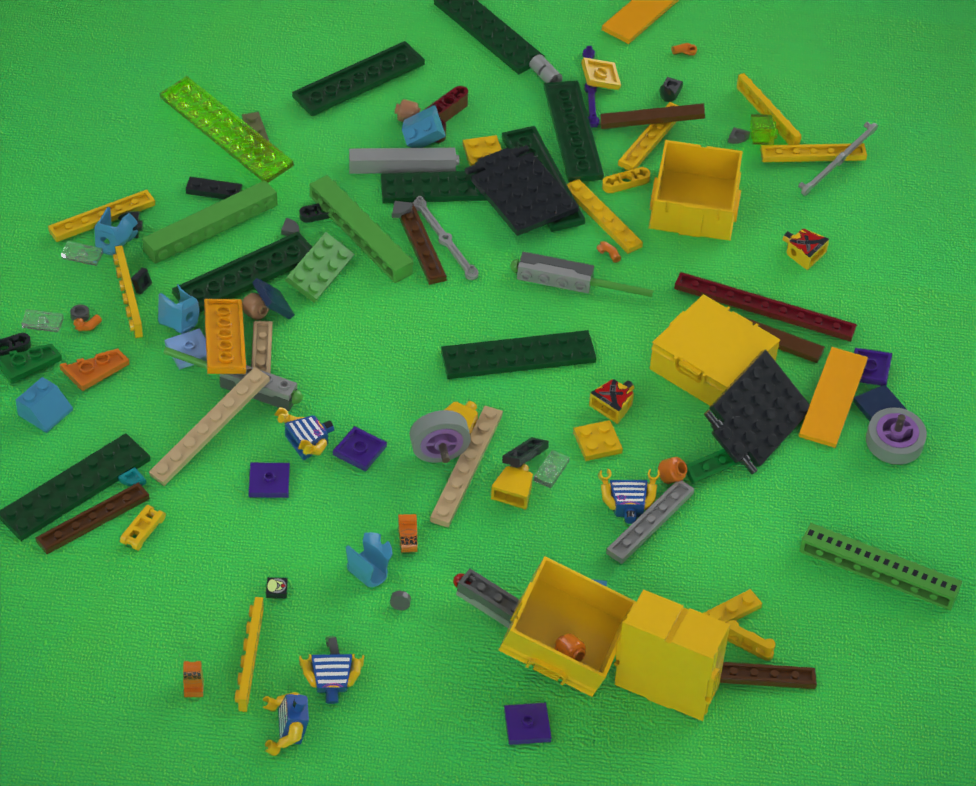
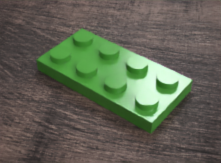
M325 232L287 276L285 281L315 303L355 254Z

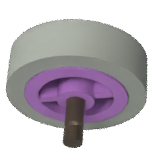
M886 408L878 411L871 418L866 433V443L869 450L878 459L890 464H907L917 459L922 453L927 431L922 420L914 413L902 408Z
M448 410L435 411L420 417L412 425L409 433L414 454L419 459L432 463H448L465 452L471 441L466 419L461 414Z

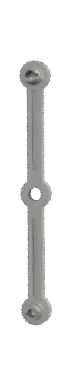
M866 122L864 127L867 130L840 153L810 183L805 185L801 182L798 185L802 189L801 194L806 196L837 165L840 166L851 152L877 130L878 125Z
M418 196L413 204L439 236V243L448 248L463 268L465 278L468 280L477 279L478 270L474 265L468 263L453 243L452 235L443 230L426 207V201L422 196Z

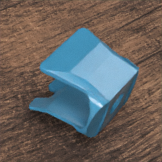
M107 207L94 227L96 249L108 255L116 254L115 246H124L137 235L138 230L133 231V227L138 224L137 220L128 213L122 218L117 227L111 226L110 207ZM106 238L110 241V244L104 243Z
M177 284L180 293L179 303L175 304L164 294L159 293L158 322L183 334L196 326L200 310L197 299L187 294Z
M374 532L364 533V551L360 554L349 545L346 546L348 571L367 587H376L386 580L388 563L393 555L390 542L387 541L385 544H382L380 542L381 534Z

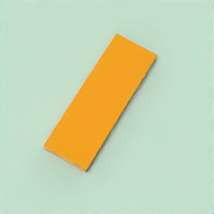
M631 0L602 25V31L630 44L679 0Z
M204 299L207 374H246L242 299Z
M831 347L799 432L800 438L836 448L868 357Z

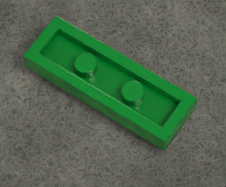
M721 449L686 464L687 476L691 484H694L740 463H735L727 452Z

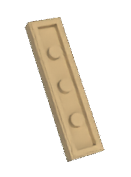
M254 321L251 367L271 373L273 321Z

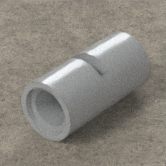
M539 54L531 59L530 68L545 83L562 82V75L543 55Z

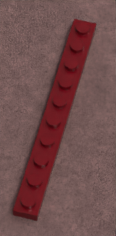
M680 272L674 289L699 297L704 294L719 303L850 342L857 327L855 323Z

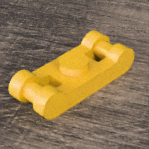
M146 505L121 535L120 543L124 545L129 544L133 549L139 551L144 541L158 524L164 521L166 513L160 510L156 511L154 507Z
M735 620L727 622L730 624L728 642L763 660L769 661L773 659L776 646L773 639H764L754 632L740 627L739 623Z

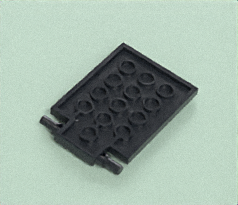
M527 145L519 148H505L479 158L475 165L465 168L467 175L476 171L479 172L471 175L472 183L517 236L579 212V206L532 152L519 157V155L529 151Z
M764 350L714 401L709 410L704 413V416L711 423L710 426L713 429L711 434L735 463L739 462L741 465H744L751 474H754L758 470L756 467L761 466L803 420L810 404L768 351Z

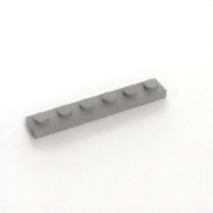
M683 481L675 482L606 549V554L623 564L694 494V488Z

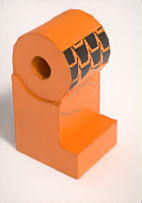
M398 515L401 553L417 552V515Z
M184 661L183 663L184 697H203L204 678L201 661Z

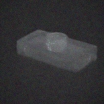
M67 241L61 256L62 259L97 266L103 254V248Z
M26 309L22 320V328L60 332L64 317L61 313Z
M552 450L534 475V481L552 488L569 463V457Z

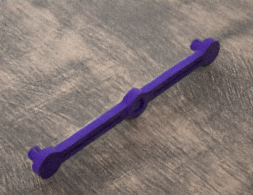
M587 46L583 50V57L591 59L595 57V51L592 49V46ZM585 83L584 90L588 93V119L591 127H597L600 121L597 117L595 106L597 87Z

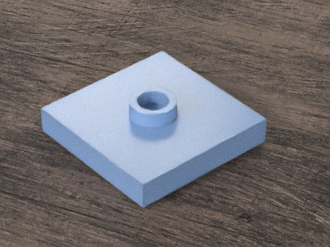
M200 328L164 340L165 346L207 361L206 338ZM172 357L179 370L194 365Z

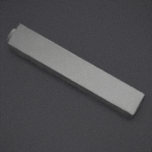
M455 148L349 149V174L456 171V165H459V155H456Z

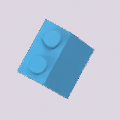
M435 105L405 119L403 122L402 132L406 144L410 148H423L446 137Z
M41 377L16 399L18 415L46 433L73 411V407L57 385L44 377Z

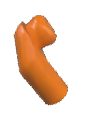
M690 43L672 46L671 50L674 55L684 53L692 56L696 54L697 47Z
M602 241L597 245V250L601 254L607 251L614 263L621 260L616 247L606 241Z
M96 314L87 322H83L82 318H77L73 324L77 331H91L102 322V318Z

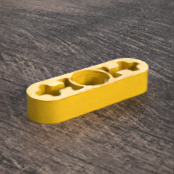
M639 167L606 176L602 182V189L606 193H615L647 184L650 181L651 172L645 167ZM626 178L630 179L631 181L624 182L622 179Z

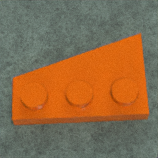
M117 348L96 354L94 358L87 360L81 358L77 359L76 363L68 365L67 363L60 364V370L79 389L84 391L128 366L130 363L129 359Z

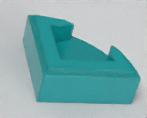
M135 467L118 476L119 482L131 487L138 482L141 486L146 484V479Z

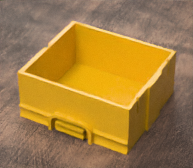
M665 140L658 178L655 177L649 209L652 211L649 229L675 232L680 235L693 237L702 236L731 241L733 222L737 221L741 195L739 184L743 151L711 146L701 147L698 144Z
M703 294L685 312L682 311L670 323L669 327L652 342L650 370L711 406L761 351L767 350L776 362L780 339L758 327L759 324L753 325V322L736 312H730L729 306L724 307Z
M544 556L510 619L511 624L498 651L526 664V668L533 665V670L555 681L561 679L560 685L562 686L565 683L593 697L607 676L616 655L617 639L621 634L622 622L626 620L627 614L631 612L636 601ZM571 633L584 642L586 646L584 659L579 662L555 650V642L558 637Z
M643 589L633 609L627 614L626 620L622 622L621 634L617 639L616 661L614 663L617 668L614 685L643 696L647 700L669 709L672 708L703 721L704 715L708 713V707L719 688L730 624L689 608L688 610L683 608L684 605Z

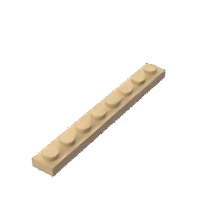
M254 367L149 471L150 476L165 486L270 381L269 376Z
M484 406L470 435V445L460 455L430 516V522L449 528L503 416L502 410Z

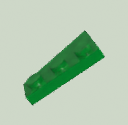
M53 344L31 347L28 351L19 353L16 350L10 351V354L0 356V370L12 384L62 361V355Z

